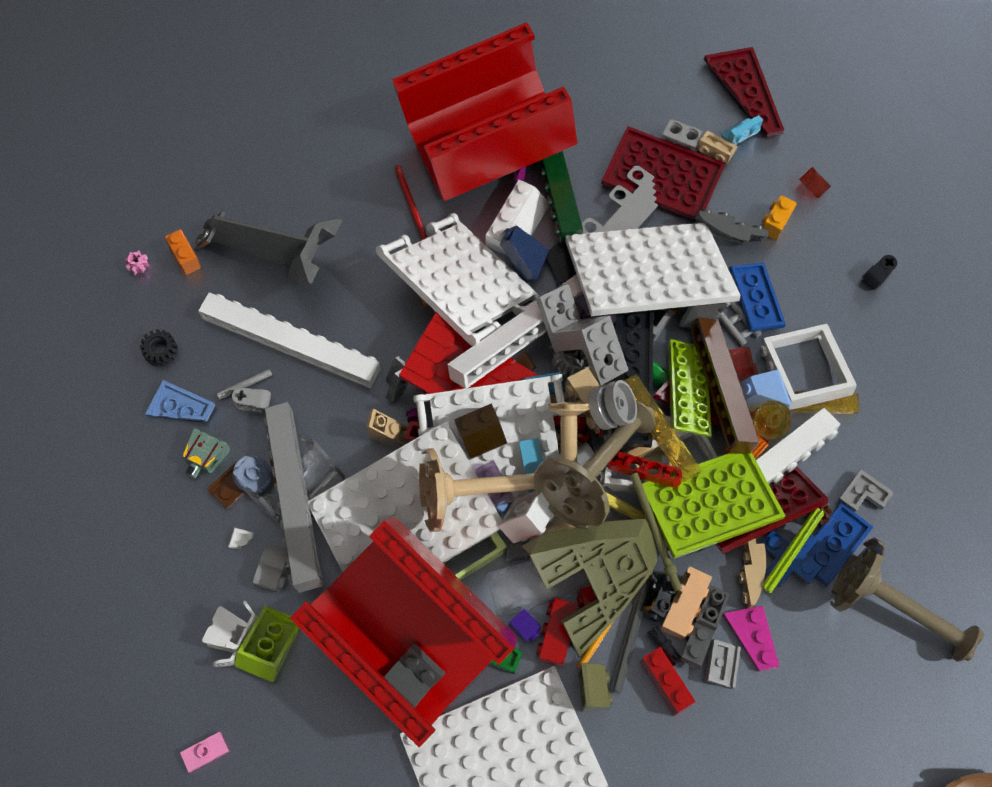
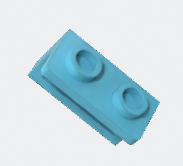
M759 115L751 120L748 118L725 130L721 136L724 140L734 145L741 143L760 131L763 119Z

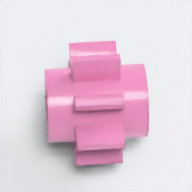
M139 250L133 253L130 252L128 258L124 259L127 263V270H132L135 275L137 273H145L146 267H149L147 255H141Z

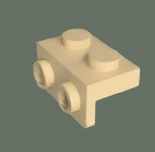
M706 131L704 136L699 139L696 150L727 165L738 146Z

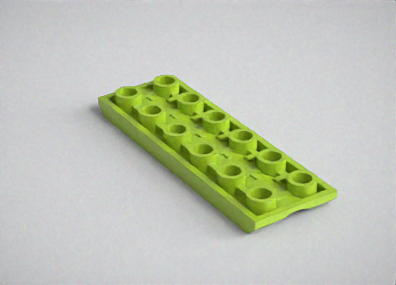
M670 339L668 359L671 429L711 437L709 387L695 344Z

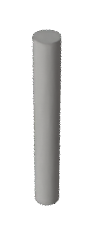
M267 369L217 392V396L221 400L231 395L235 389L249 387L272 376L270 369Z

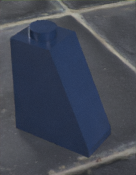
M517 225L505 229L502 233L500 246L522 280L526 283L537 280L549 249Z

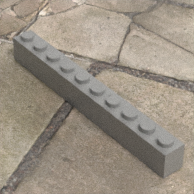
M286 402L265 408L266 416L263 418L265 426L269 430L266 433L268 443L271 444L269 455L274 462V466L271 469L277 481L274 484V488L280 500L277 501L278 510L282 513L280 526L282 531H285L283 544L285 549L288 550V555L285 558L288 568L291 569V574L288 575L291 587L294 586L298 593L322 587L323 583L308 505L294 415L290 405Z

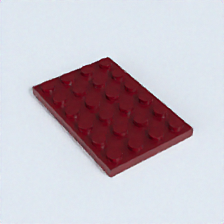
M627 126L602 178L601 184L612 189L620 185L633 194L639 185L630 180L627 174L634 166H640L654 176L652 182L655 183L653 189L656 192L653 196L657 198L654 202L659 207L697 221L694 218L695 214L707 208L726 163ZM639 170L632 173L633 178L636 180H640L644 176Z

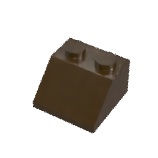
M492 403L454 419L470 459L507 444Z

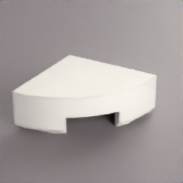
M234 528L228 547L230 549H239L246 546L253 539L254 532Z

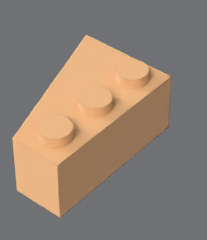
M689 566L680 581L682 589L678 590L673 597L671 608L660 627L662 632L681 641L686 636L689 637L694 628L691 625L694 618L697 619L702 607H700L702 600H705L709 592L708 586L712 576Z

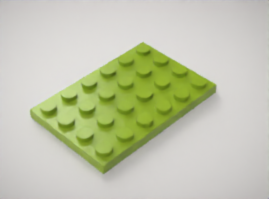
M752 452L751 454L728 453L681 470L682 483L677 487H668L650 481L642 484L659 530L673 559L774 523L785 517Z

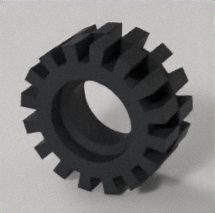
M156 329V333H153V331L149 332L150 336L145 334V340H141L142 345H140V349L147 362L151 365L155 364V366H159V363L165 366L166 361L170 364L172 362L170 359L176 358L175 354L178 353V347L169 332L167 333L165 330L160 332L159 329ZM160 342L166 344V349L163 352H152V347Z

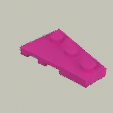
M763 606L722 614L733 629L736 638L738 637L742 643L745 652L758 672L780 667Z

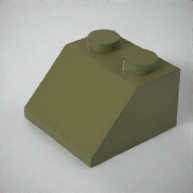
M581 663L578 668L582 712L608 710L610 708L609 704L613 703L612 693L607 689V683H610L609 670H605V664Z

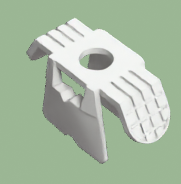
M245 600L243 604L251 613L248 623L220 606L212 618L213 625L208 627L202 639L210 648L233 653L230 659L214 661V667L235 665L237 652L258 618Z

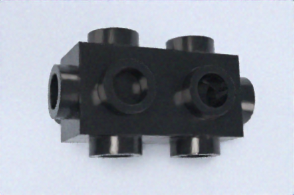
M653 570L649 576L652 581L649 585L650 589L640 610L647 614L646 617L648 619L658 622V619L664 618L670 610L671 600L677 591L674 592L669 576L666 577V574H656Z

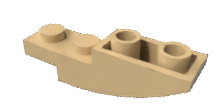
M756 538L743 544V561L747 565H744L740 572H738L739 583L743 585L742 602L746 604L747 609L752 608L756 604L762 590L766 572L765 544H756Z

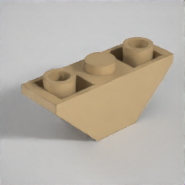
M371 409L366 427L368 437L384 445L400 448L406 445L404 437L408 426L375 409Z

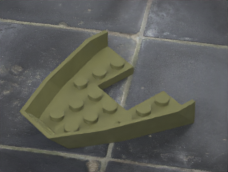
M646 519L606 521L599 526L588 525L586 529L577 527L540 535L522 546L524 551L530 556L546 589L583 569L596 600L561 620L571 641L569 644L579 657L628 606L653 572L660 554Z

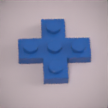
M774 530L761 543L765 544V551L775 558L766 569L765 575L767 577L792 542V540L790 542ZM812 534L777 585L780 587L792 572L810 584L822 570L821 565L807 556L818 542V539Z

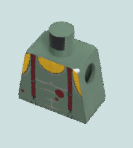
M194 428L183 454L186 463L190 464L185 474L195 479L200 470L208 474L212 473L230 452L228 444Z

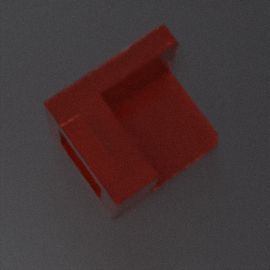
M813 167L799 179L816 198H819L831 187Z

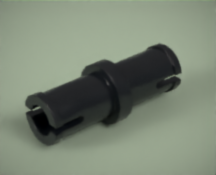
M658 625L653 627V630L657 633V636L652 629L647 634H649L658 647L662 648L674 666L677 662L672 655H674L678 662L681 661V656L671 644V639L668 640Z

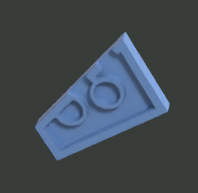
M163 380L145 415L207 422L216 404Z

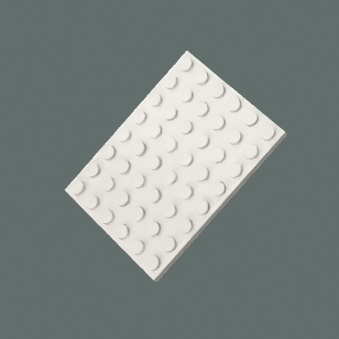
M704 223L566 236L565 242L591 316L740 300L741 295L709 227Z
M447 421L308 501L309 508L342 572L373 542L369 535L384 520L395 516L442 563L501 530L498 525L502 518L488 494L455 496L453 502L447 505L441 531L429 532L426 527L425 520H428L427 506L421 507L419 490V464L425 463L426 454H422L423 449L434 448L444 472L450 474L453 480L478 478Z
M555 666L439 716L432 724L436 729L435 732L420 748L404 732L400 734L420 787H608Z

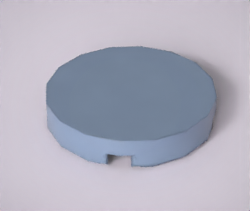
M244 456L238 460L233 468L232 477L234 483L244 492L251 494L261 493L268 488L272 481L270 466L259 457Z

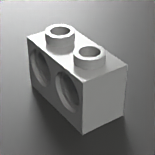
M670 119L661 139L695 151L703 131L683 124L680 121Z

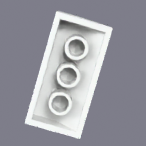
M518 180L486 233L485 245L506 255L500 246L502 233L505 229L516 225L529 235H533L549 208L547 200L536 187Z

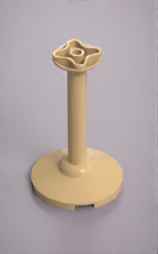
M549 403L548 410L561 416V457L577 463V416L590 410L589 403ZM555 516L553 522L547 523L545 526L546 530L541 535L577 527L565 523ZM535 535V536H532V537H530V540H533V539L537 538L538 536H536V535Z
M434 448L422 450V454H426L425 463L419 464V490L421 507L427 506L428 520H425V524L429 532L441 531L447 505L453 502L455 496L536 490L533 478L535 473L453 480L450 474L444 472Z

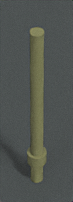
M634 473L630 477L664 563L666 577L669 576L674 592L681 590L682 587L676 574L678 573L677 568L672 564L639 475Z

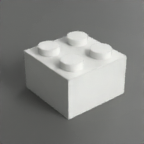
M533 491L513 501L498 527L512 543L526 541L532 536L543 534L546 530L545 526L554 517V514L548 509L550 503L545 499L542 492L538 495L537 491Z

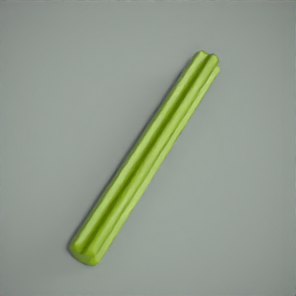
M821 509L813 510L763 583L762 588L765 591L772 593L824 516V512Z

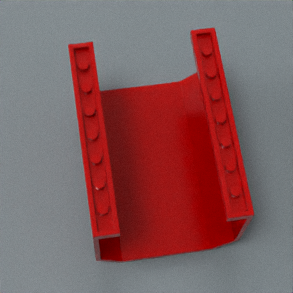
M527 22L392 79L406 124L416 148L443 201L578 144L572 99L564 86L547 94L544 92L536 70L531 42L535 40V36Z
M395 516L384 520L369 535L373 542L314 602L310 604L306 601L290 619L420 748L435 732L436 729L432 724L492 660L499 665L515 649L517 635ZM414 643L445 672L443 677L427 692L415 708L384 678Z

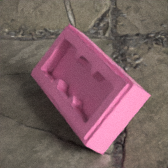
M218 732L180 752L188 772L191 773L230 751L222 733Z

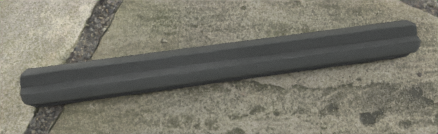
M649 577L636 593L610 685V690L615 693H621L644 613L640 609L650 589L649 585L652 582Z

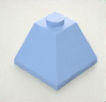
M779 370L754 375L740 382L748 409L761 420L792 405Z

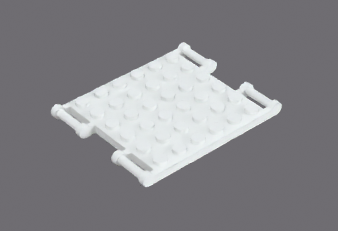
M455 213L449 214L447 218L436 223H429L427 231L432 236L412 245L409 237L402 235L398 240L376 247L377 255L471 346L478 344L480 340L501 327L494 320L510 311L516 316L537 302L535 297L540 296L463 225ZM449 224L452 226L442 232L439 230ZM400 246L403 248L402 250L391 255L388 253L389 251H392ZM530 300L533 301L532 303L526 305L525 307H524V306H521V305L527 303V302L530 301ZM484 326L486 327L485 329H483L482 331H480V332H478V333H473V332H475L476 330H478V329H480V328H482V327H484Z
M562 374L413 396L414 403L417 406L420 427L418 434L421 436L447 421L478 478L525 474L519 447L520 441L539 438L543 461L548 458H561L553 416L560 415L548 410V404L551 403L548 384L554 383L557 403L565 402L561 383L563 381ZM430 401L434 426L431 428L427 426L424 402ZM492 403L507 444L470 459L454 419ZM524 490L490 493L488 495L495 506L513 503L516 498L524 496L529 492Z

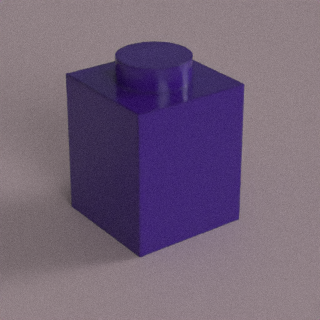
M525 608L509 622L511 630L525 644L529 640L534 642L541 634L539 632L541 625Z

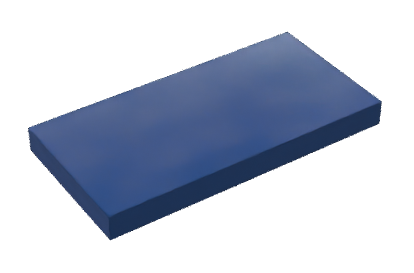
M764 262L730 266L728 270L741 295L739 303L749 332L784 328L786 323Z
M842 502L832 512L830 520L823 524L814 535L818 542L807 554V556L822 566V570L815 579L825 587L831 583L873 529L872 525Z

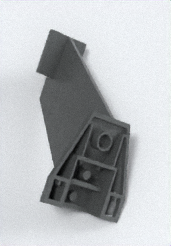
M221 211L205 222L203 226L205 230L203 234H199L195 241L197 245L194 250L198 252L208 245L210 241L290 268L286 282L305 288L312 284L319 270V267L311 263L318 246L336 235L342 220L335 219L316 223L307 229L303 237L223 218L225 212Z

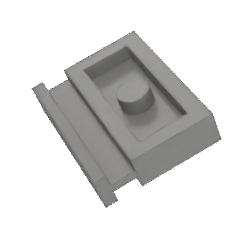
M716 639L711 640L704 681L726 686L730 689L735 688L741 647H736Z

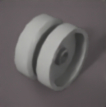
M617 380L610 382L608 385L596 386L590 391V412L599 428L608 430L616 428L618 425L631 424L636 420V399L632 389L625 381Z

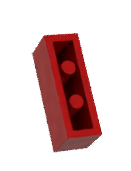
M554 598L553 603H549L546 615H550L548 623L544 622L541 632L545 637L543 643L539 642L536 655H540L539 662L563 667L570 639L561 620L577 611L579 604Z
M661 647L640 660L642 667L674 716L696 702Z

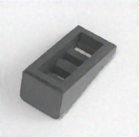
M507 543L506 562L530 558L522 547L524 543Z

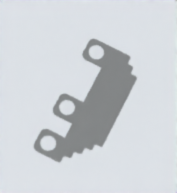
M634 166L627 174V177L639 185V187L632 194L624 187L616 186L609 193V197L620 204L621 207L604 226L593 218H587L582 223L583 233H593L585 230V224L588 222L596 225L594 232L638 229L658 206L654 202L657 198L653 196L656 192L653 189L655 183L652 182L654 176L640 166ZM639 170L644 176L642 179L636 180L633 178L632 173ZM615 191H624L626 194L625 198L622 200L616 199L614 196Z

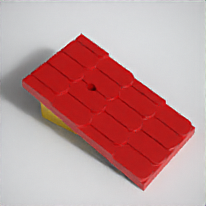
M436 312L399 373V378L425 394L465 389L450 379L447 364L473 346ZM510 357L468 388L525 380L526 377L538 375Z

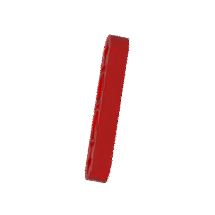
M619 451L606 465L609 470L629 476L638 473L640 479L668 487H677L682 483V471L679 468ZM637 464L640 467L637 469H632L629 467V465ZM656 469L659 472L657 474H650L648 471Z

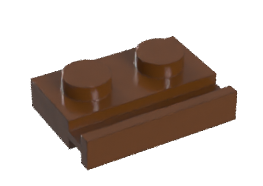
M237 462L207 488L208 492L227 510L246 493L238 488L232 477L233 468Z

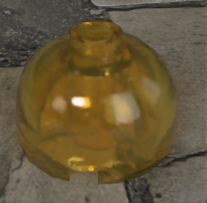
M767 400L759 403L751 414L756 433L766 439L782 438L788 433L792 425L790 410L779 401Z

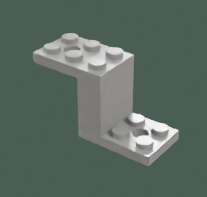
M568 283L535 297L554 352L583 349L591 373L597 380L598 386L628 371L610 316L580 319ZM557 304L560 306V313L556 311ZM605 355L608 357L607 365L604 362Z

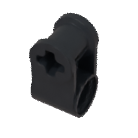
M885 255L862 278L874 289H877L898 264L897 259L892 255Z

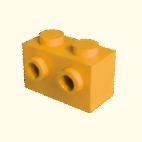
M783 195L779 197L778 201H773L769 208L772 210L771 213H766L761 222L764 224L763 229L769 230V237L777 241L797 202Z

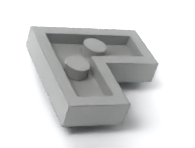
M860 470L838 501L855 512L866 498L882 510L894 492L863 470Z

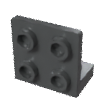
M414 643L384 678L415 708L427 692L443 677L445 672Z

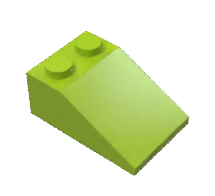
M264 606L237 652L235 667L274 682L300 628L290 619L291 616Z

